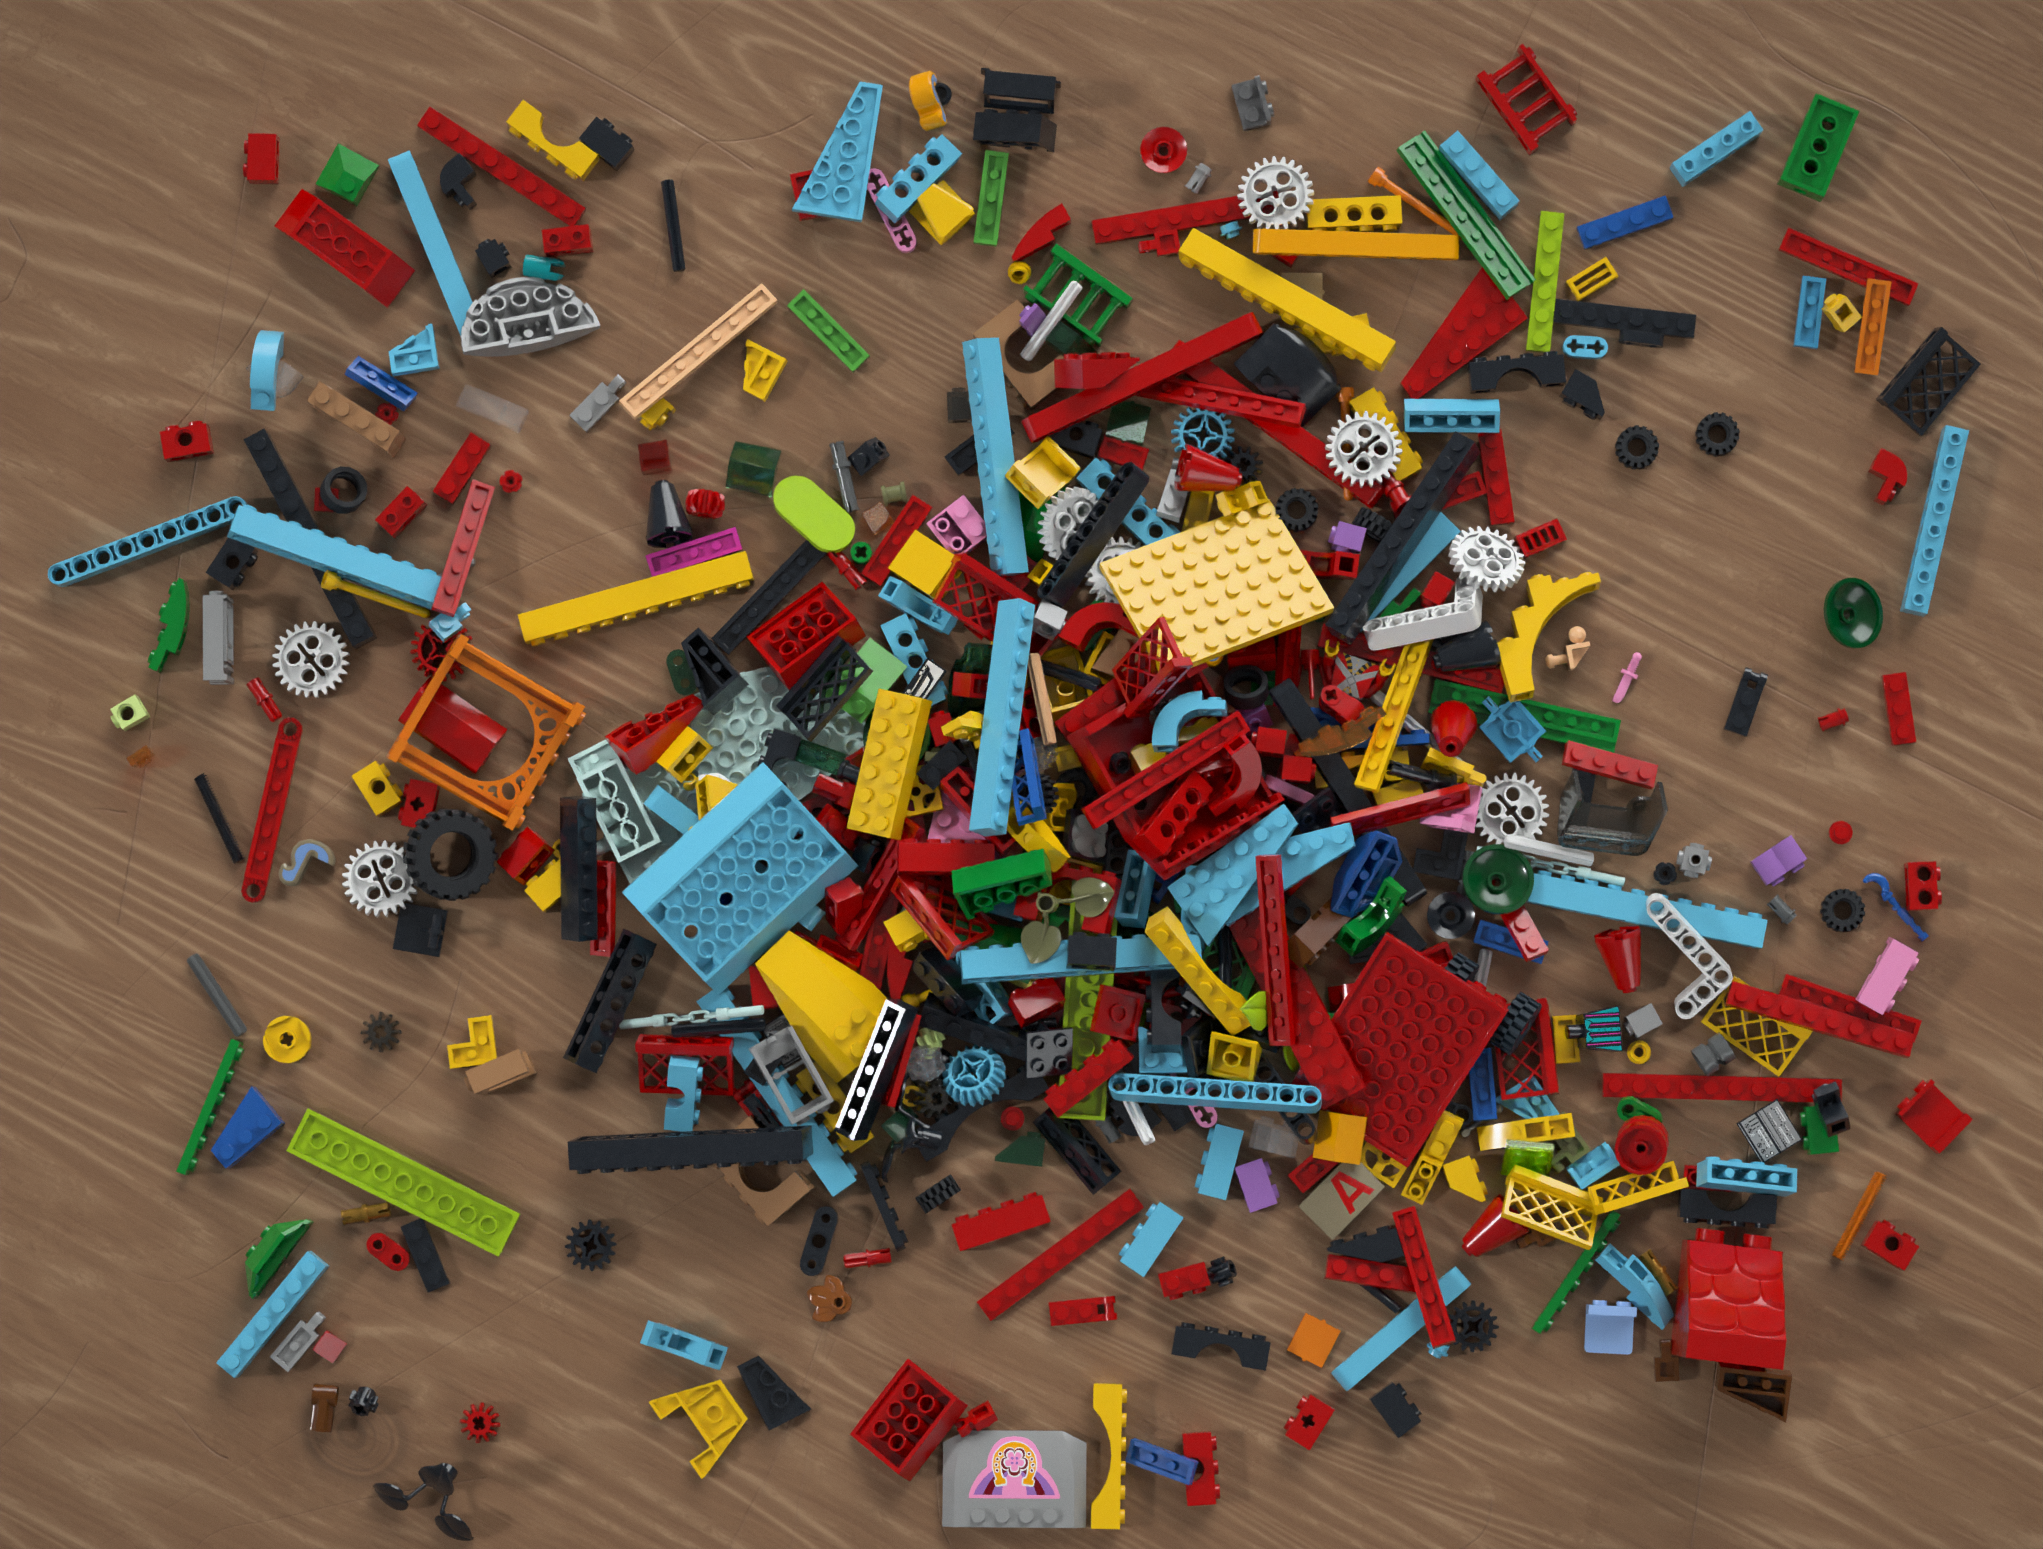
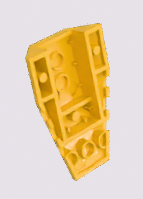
M788 931L755 965L776 999L778 1006L787 1018L789 1025L795 1030L806 1052L838 1083L860 1065L887 998L872 982L793 932Z

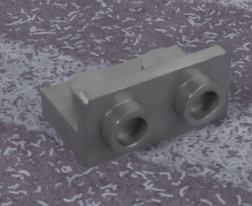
M1258 75L1252 80L1233 84L1231 87L1243 132L1270 125L1271 117H1274L1272 104H1267L1265 95L1268 94L1265 80L1261 81Z

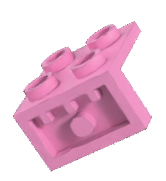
M1468 785L1470 788L1469 806L1420 818V823L1436 829L1474 833L1482 787Z

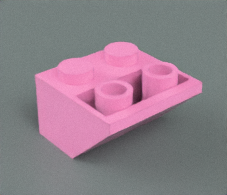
M964 495L926 523L945 549L954 555L958 553L968 554L987 540L985 521Z

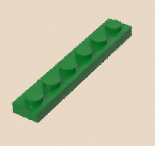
M230 1040L176 1170L178 1173L189 1175L190 1172H194L199 1160L196 1156L199 1149H204L208 1139L205 1134L208 1127H213L217 1115L214 1114L218 1105H222L226 1093L223 1092L227 1083L230 1084L235 1075V1071L232 1069L235 1062H239L243 1056L244 1048H242L243 1043L240 1041Z
M1614 1210L1608 1213L1594 1234L1591 1249L1583 1250L1531 1327L1535 1332L1540 1334L1542 1330L1545 1332L1549 1330L1554 1322L1551 1317L1555 1311L1560 1313L1567 1303V1300L1564 1299L1569 1291L1573 1293L1581 1282L1578 1277L1582 1271L1587 1273L1594 1263L1591 1258L1596 1251L1600 1253L1608 1242L1605 1240V1237L1609 1231L1614 1233L1620 1225L1621 1221L1618 1220L1620 1217L1619 1213Z

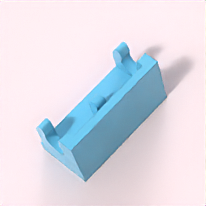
M1604 1142L1565 1169L1577 1187L1582 1190L1620 1164L1609 1144Z

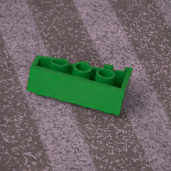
M1039 849L994 861H986L969 867H962L952 871L953 894L967 920L975 918V913L982 910L985 913L994 910V905L1001 902L1005 904L1011 903L1020 894L1027 896L1051 886V863L1044 849Z

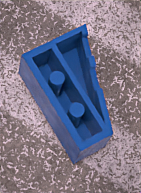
M251 1086L211 1151L225 1169H231L280 1129L285 1122L259 1090Z

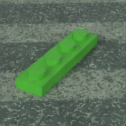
M985 150L974 244L997 247L1009 153Z
M804 289L787 305L853 373L870 357Z

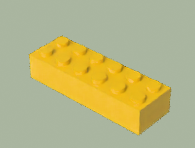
M884 689L878 690L847 823L848 829L900 840L932 705L931 700Z

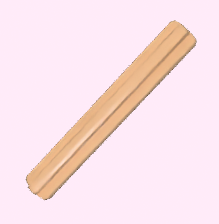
M1032 653L1029 654L1028 671L1042 741L1045 746H1050L1057 743L1040 654Z

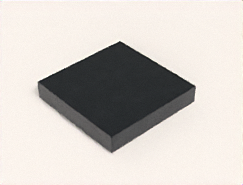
M1204 1015L1181 1035L1189 1078H1198L1207 1070L1210 1037L1212 1031L1214 1032L1211 1016Z

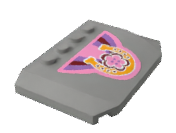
M972 1430L965 1437H961L958 1434L944 1441L942 1527L1086 1528L1087 1443L1064 1431L980 1430L978 1432L977 1430Z

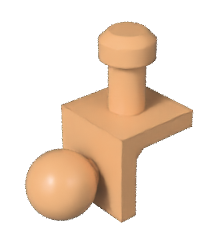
M1575 626L1569 630V640L1575 644L1565 646V654L1557 656L1549 654L1545 657L1546 666L1549 669L1555 668V665L1566 663L1568 671L1575 669L1590 647V642H1583L1586 638V632L1582 627Z

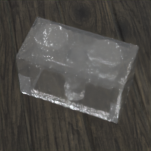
M1260 1116L1259 1120L1254 1119L1248 1143L1249 1148L1295 1158L1299 1141L1285 1122L1281 1126L1273 1124L1274 1119Z

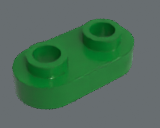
M1626 1096L1618 1103L1617 1114L1623 1121L1640 1115L1653 1116L1661 1123L1663 1121L1659 1110L1635 1097ZM1632 1105L1634 1109L1627 1110L1625 1106Z

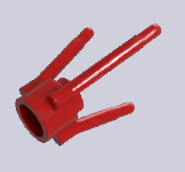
M1306 649L1300 651L1297 689L1303 666V670L1308 671L1310 699L1313 700L1314 670H1317L1318 667L1324 687L1328 685L1325 683L1322 670L1323 657H1320L1319 650Z

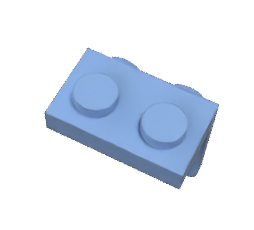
M1593 1300L1592 1304H1586L1585 1351L1589 1353L1631 1354L1633 1349L1634 1317L1637 1314V1307H1631V1302L1617 1301L1616 1306L1607 1305V1301Z

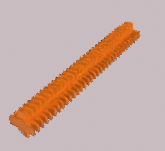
M1874 1172L1875 1175H1873L1872 1180H1870L1871 1183H1869L1868 1188L1864 1191V1196H1862L1860 1204L1855 1209L1856 1212H1853L1852 1220H1849L1850 1222L1847 1228H1845V1233H1843L1836 1249H1834L1832 1256L1844 1261L1842 1258L1846 1256L1845 1253H1848L1846 1250L1849 1251L1848 1248H1851L1849 1246L1852 1245L1850 1242L1853 1243L1852 1240H1855L1853 1237H1856V1232H1859L1857 1229H1860L1859 1226L1862 1227L1860 1225L1863 1224L1861 1221H1864L1863 1218L1866 1219L1864 1216H1867V1211H1870L1868 1208H1872L1870 1205L1873 1206L1871 1203H1874L1872 1200H1876L1874 1197L1877 1198L1875 1195H1878L1877 1192H1880L1878 1191V1189L1881 1190L1879 1187H1883L1881 1184L1884 1185V1179H1887L1886 1175L1880 1172Z

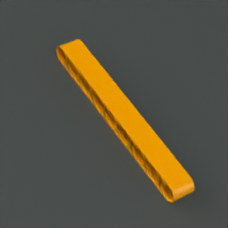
M1253 229V254L1459 260V236Z

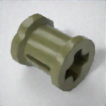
M904 481L900 482V485L881 486L885 507L889 503L908 502Z

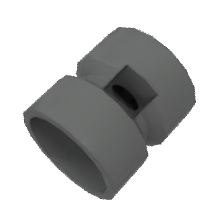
M1719 1032L1708 1039L1707 1045L1701 1043L1691 1050L1692 1056L1706 1076L1719 1070V1064L1726 1065L1736 1058L1731 1047Z

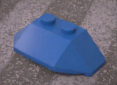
M1373 831L1356 839V847L1350 850L1334 878L1331 911L1352 918L1358 912L1370 906L1384 879L1389 876L1393 878L1402 863L1396 837L1379 831Z

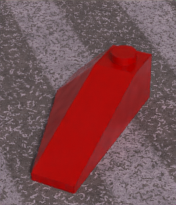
M691 694L666 705L665 710L660 713L653 714L650 712L645 714L646 719L635 724L632 721L624 723L606 735L605 738L624 765L637 775L640 772L646 771L649 766L654 764L704 707L702 700Z

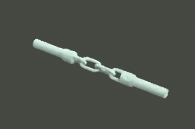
M1477 846L1476 851L1482 848L1483 846ZM1523 854L1527 859H1531L1530 865L1532 868L1548 869L1556 874L1575 875L1577 879H1590L1622 887L1625 883V877L1593 871L1591 868L1583 866L1576 868L1562 862L1539 860L1533 856ZM1554 865L1563 866V871L1553 869Z
M759 1005L740 1008H716V1012L696 1010L691 1011L688 1015L679 1016L675 1013L656 1014L652 1017L622 1020L619 1027L620 1029L650 1026L657 1028L677 1025L683 1021L703 1023L708 1022L711 1018L722 1021L736 1017L763 1015L764 1007ZM705 1013V1019L694 1020L695 1015L693 1014ZM667 1017H674L672 1019L673 1022L668 1023Z

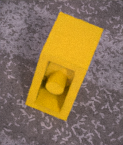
M374 761L353 774L352 778L375 815L381 817L403 803L400 798L403 796V793L396 783L392 785L388 779L391 774L385 764L380 765L377 761ZM380 781L384 782V792L375 794L374 785Z

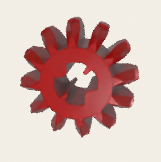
M690 490L685 501L686 512L699 518H720L725 509V496L711 490Z
M481 1402L478 1411L476 1405L471 1404L472 1413L468 1410L463 1411V1414L468 1419H460V1423L467 1424V1427L462 1428L461 1432L470 1431L467 1436L468 1440H471L476 1435V1443L481 1442L482 1435L484 1440L488 1442L490 1441L488 1432L493 1436L498 1434L492 1427L501 1426L500 1422H493V1419L498 1418L500 1415L495 1413L491 1416L490 1413L494 1408L492 1405L484 1411L485 1403ZM476 1417L478 1419H480L481 1417L485 1419L483 1421V1423L486 1425L484 1429L483 1427H480L479 1429L476 1427Z

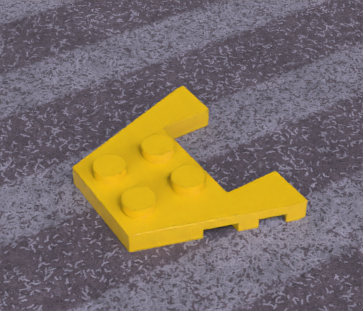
M721 1379L649 1401V1404L660 1420L682 1406L708 1443V1449L689 1461L701 1479L707 1475L748 1419Z

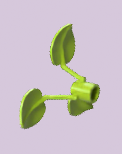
M1265 991L1257 992L1240 1008L1256 1031L1263 1030L1268 1024ZM1283 1046L1285 1061L1291 1072H1295L1300 1064L1291 1047Z

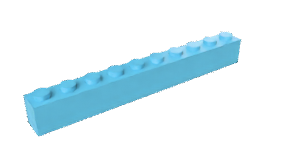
M976 338L962 342L990 567L999 576H1012L1029 571L1019 492L1005 477L1006 473L1015 463L1000 342L999 338Z
M239 505L237 507L227 535L228 538L324 572L326 570L336 572L337 576L428 609L432 607L441 579L435 571L430 569L421 570L415 568L414 564L410 562L392 560V557L388 554H376L370 552L369 548L365 546L347 544V541L343 538H331L325 536L324 532L320 530L302 528V525L298 522H286L280 520L275 514L257 512V509L250 505Z
M1020 598L998 601L969 831L983 836L1003 835L1007 831L1035 611L1034 604Z
M1538 870L1537 874L1533 873L1534 886L1526 903L1661 929L1647 913L1646 899L1649 896H1645V891L1631 889V893L1621 891V886L1608 884L1607 888L1598 886L1599 882L1586 879L1584 883L1575 882V877L1561 875V879L1551 877V872ZM1678 898L1677 902L1668 900L1703 938L1756 949L1763 947L1768 920L1762 919V914L1748 912V916L1738 914L1739 910L1725 907L1724 911L1715 910L1716 905L1701 903L1700 907L1692 905V901L1688 899ZM1654 902L1650 908L1654 911H1659L1663 908V904L1661 902ZM1671 919L1666 925L1669 928H1675L1679 925V921Z
M1186 931L1192 945L1202 959L1200 934ZM1144 934L1133 935L1132 939L1112 936L1117 938L1116 967L1114 971L1066 969L1067 940L1061 941L1058 950L1050 958L1036 964L1029 962L1022 943L1013 944V947L1003 948V945H991L989 949L980 950L977 946L965 948V951L960 953L962 984L1175 969V967L1153 941Z
M728 987L719 995L712 990L696 1001L702 1010H707L708 1012H716V1008H736L732 1002L735 997ZM746 1016V1017H736V1018H730L729 1020H722V1021L743 1020V1019H748L749 1017H748V1016ZM711 1018L710 1022H717V1019ZM760 1032L719 1034L721 1037H734L732 1052L745 1070L753 1060V1056L748 1049L760 1042L759 1039L762 1038ZM782 1064L779 1067L777 1066L771 1077L775 1072L779 1073L785 1069ZM785 1073L781 1075L780 1079H774L773 1081L789 1110L792 1112L804 1105L800 1099L803 1094L796 1084L790 1085L786 1079L789 1077V1074ZM750 1078L782 1125L797 1126L796 1123L793 1125L789 1123L768 1083L766 1082L762 1086ZM814 1112L808 1115L810 1120L799 1126L812 1125L813 1154L807 1157V1160L834 1197L856 1182L855 1175L858 1173L850 1162L846 1164L841 1158L844 1155L843 1151L837 1143L832 1145L827 1137L831 1134L823 1123L818 1125L814 1119L817 1114Z

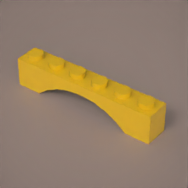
M1167 906L1149 917L1145 933L1228 1032L1234 1036L1251 1026L1245 1014L1240 1010L1247 1000L1241 993L1225 985L1208 968L1192 945L1182 923Z
M1093 1383V1408L1107 1429L1111 1445V1463L1106 1482L1099 1495L1091 1503V1529H1120V1524H1125V1509H1120V1500H1125V1485H1121V1476L1126 1474V1461H1121V1451L1126 1452V1437H1121L1122 1427H1126L1127 1413H1122V1403H1127V1389H1122V1384Z

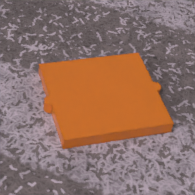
M1305 1313L1287 1350L1301 1357L1302 1361L1307 1360L1322 1368L1341 1331L1327 1324L1324 1319L1319 1320Z

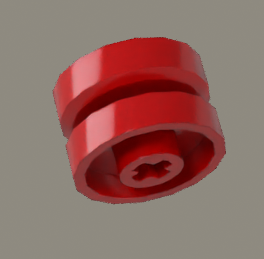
M1640 1115L1626 1120L1619 1128L1614 1147L1616 1159L1621 1167L1637 1175L1651 1174L1658 1170L1665 1162L1669 1146L1668 1132L1664 1125L1654 1117Z

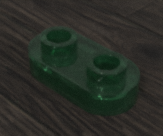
M680 649L673 650L668 654L666 663L674 689L682 696H689L697 689L693 672L689 667L684 651ZM681 657L683 660L682 664L675 665L674 659ZM684 679L690 682L687 688L681 686V682Z

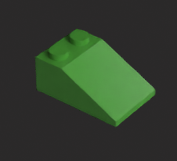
M869 638L857 653L873 669V672L842 707L844 711L861 724L866 722L868 716L874 710L878 690L884 689L889 691L908 667L872 638ZM856 668L854 677H858L864 668ZM849 670L842 671L841 680L848 678ZM846 685L840 686L839 695L844 693ZM829 688L826 691V697H832L833 688Z

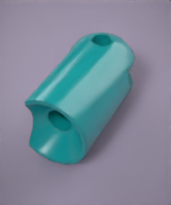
M527 254L523 263V275L525 277L558 281L564 275L550 272V267L566 266L560 259Z

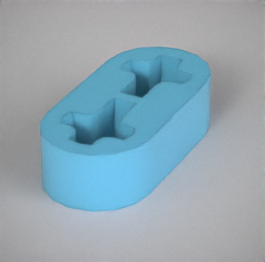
M1572 335L1566 338L1562 348L1564 354L1570 358L1596 360L1605 356L1608 344L1601 337ZM1572 341H1576V345L1584 346V348H1578L1573 353L1571 348H1567V345H1570ZM1595 342H1598L1599 346L1603 347V350H1600L1599 354H1595V350L1587 349V346H1594Z

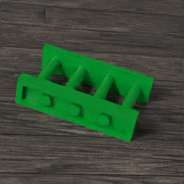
M1056 243L1051 250L1053 263L1033 290L1025 285L1023 288V293L1026 294L1024 298L1031 304L1038 303L1048 311H1051L1072 281L1079 283V281L1084 279L1092 284L1090 286L1091 290L1073 315L1070 317L1065 313L1061 320L1082 334V340L1092 347L1096 344L1100 347L1102 339L1098 337L1099 333L1118 308L1121 309L1123 306L1128 309L1133 302V298ZM1066 265L1073 270L1071 272L1072 276L1055 300L1050 303L1041 294L1058 270ZM1105 293L1110 297V304L1089 331L1078 322L1097 296Z

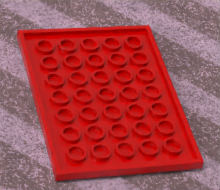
M1386 932L1331 1019L1366 1088L1323 1111L1367 1117L1364 1140L1408 1168L1509 1009ZM1300 1068L1292 1081V1085L1310 1086L1302 1068ZM1308 1096L1305 1099V1102L1309 1104L1317 1101L1315 1096Z

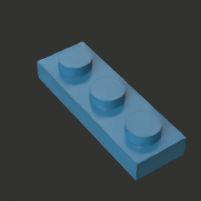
M1802 276L1793 347L1816 350L1818 348L1826 278Z

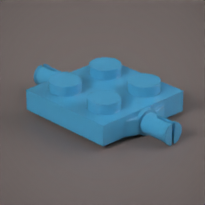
M1488 696L1482 703L1491 714L1479 729L1509 763L1526 752L1536 763L1543 755L1540 754L1534 745L1546 730L1520 701L1512 703L1508 701L1506 704L1498 707Z

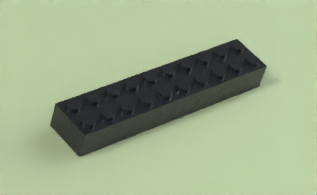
M812 1125L579 1136L567 1142L569 1170H577V1174H588L600 1169V1173H611L623 1168L624 1172H633L647 1167V1171H656L670 1166V1170H678L693 1165L694 1169L707 1168L708 1165L716 1163L718 1168L731 1167V1164H736L737 1162H740V1166H754L755 1163H760V1161H763L764 1165H777L778 1162H783V1160H787V1164H800L813 1154Z

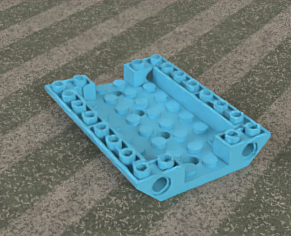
M762 762L622 893L692 969L719 995L825 897L826 887L846 878L858 865L779 778ZM795 827H800L803 830L802 837L797 840L790 837L791 830ZM757 861H767L768 866L764 872H757L755 870ZM725 892L732 894V901L727 905L721 904L719 900L721 894ZM689 925L697 927V933L693 937H686L684 935V930Z

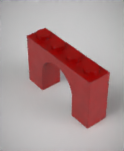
M1065 863L1057 872L1051 871L1052 885L1042 889L1043 894H1049L1050 890L1062 881H1078L1088 877L1102 880L1113 888L1114 895L1104 912L1096 917L1084 916L1082 930L1086 932L1110 934L1122 880L1116 878V873L1102 870V874L1093 873V868L1079 866V870L1070 868L1071 864ZM1038 892L1028 897L1018 895L1013 915L1019 918L1042 922L1043 912L1039 911L1036 906Z

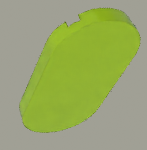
M790 476L779 482L773 495L776 512L815 548L822 552L836 553L845 550L852 543L855 533V524L852 517L813 481L803 476Z

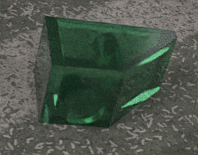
M1061 321L1057 323L1046 338V344L1063 357L1064 354L1081 355L1083 353H1097L1078 333Z
M903 1107V1109L906 1112H908L911 1115H914L917 1119L919 1118V1116L910 1107H908L907 1109ZM897 1110L881 1127L899 1144L905 1136V1129L909 1118Z
M1027 1131V1136H1020L996 1155L995 1161L1042 1167L1046 1138H1041V1133Z

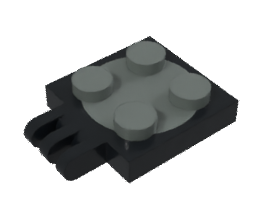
M1079 796L1076 809L1066 810L1063 847L1072 859L1098 866L1106 865L1110 820L1097 829H1093L1081 809L1094 800Z

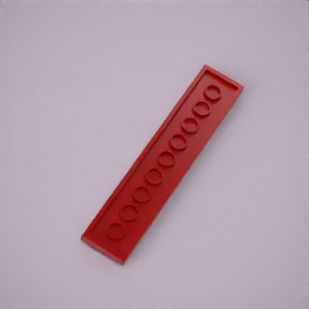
M1258 907L1250 914L1235 921L1229 928L1262 991H1265L1260 912ZM1289 958L1295 1045L1290 1047L1310 1086L1320 1090L1322 1098L1321 1107L1324 1110L1365 1089L1366 1086L1305 967L1303 966L1300 969Z

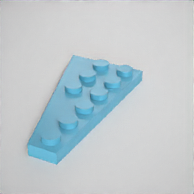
M859 82L833 134L814 166L807 183H805L799 198L792 208L793 212L862 222L883 85Z
M1285 804L1167 887L1208 946L1211 945L1218 932L1225 926L1229 917L1257 882L1255 856L1275 855L1298 826V822Z
M1348 822L1292 836L1287 839L1275 854L1281 855L1284 891L1296 885L1308 875L1315 873L1322 866L1356 847L1351 823ZM1257 882L1227 920L1226 925L1228 927L1259 907Z

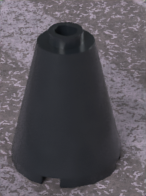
M668 480L656 481L655 485L650 489L646 530L648 546L666 548L668 543H674V546L691 541L693 532L674 484L669 483Z
M1483 621L1477 629L1464 632L1435 649L1436 654L1432 655L1435 667L1440 668L1442 672L1500 666V651L1496 639L1493 640L1492 635L1489 634L1493 632L1490 624L1487 621Z

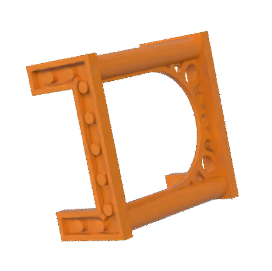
M459 634L386 758L395 763L403 764L501 821V825L513 831L515 827L519 829L526 817L523 815L524 805L529 807L535 797L532 791L536 785L541 786L547 776L544 771L548 764L553 766L559 754L556 751L559 745L562 744L564 746L571 735L568 732L569 728L574 727V725L578 726L583 721L586 715L583 712L585 706L578 702H572L571 704L467 643L469 638ZM454 661L461 663L515 695L522 701L531 715L534 725V743L531 753L525 763L510 776L495 781L474 780L462 775L407 742ZM538 707L541 711L545 709L548 712L537 716L535 709ZM545 718H552L556 721L555 728L550 731L541 730L539 724ZM553 735L552 738H548L544 741L546 743L545 745L540 744L539 740L541 736ZM543 751L541 756L537 754V752ZM532 757L537 760L535 764L530 763ZM528 767L533 769L531 774L529 773ZM520 775L525 778V781H521V791L516 783V779ZM505 783L512 784L515 789V796L511 800L503 796L502 787ZM491 786L497 787L496 793L498 798L493 796L494 792L488 791Z

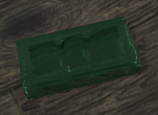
M802 739L795 761L837 775L839 767L846 759L847 754Z

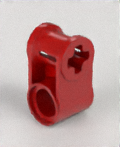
M1325 686L1320 693L1318 700L1320 709L1347 728H1351L1365 710L1364 705L1359 700L1349 696L1337 686Z

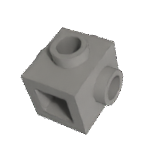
M1690 843V846L1683 847L1682 851L1679 850L1676 864L1679 865L1678 871L1684 872V876L1698 878V875H1704L1705 870L1709 871L1711 867L1712 857L1708 856L1709 850H1704V845ZM1696 855L1699 857L1700 861L1698 864L1692 863V856Z

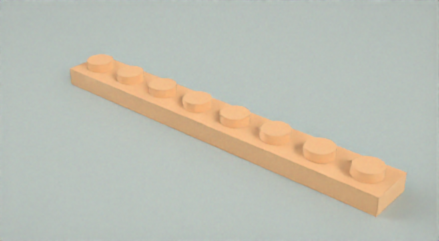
M761 283L620 399L619 404L636 420L776 305L777 299Z

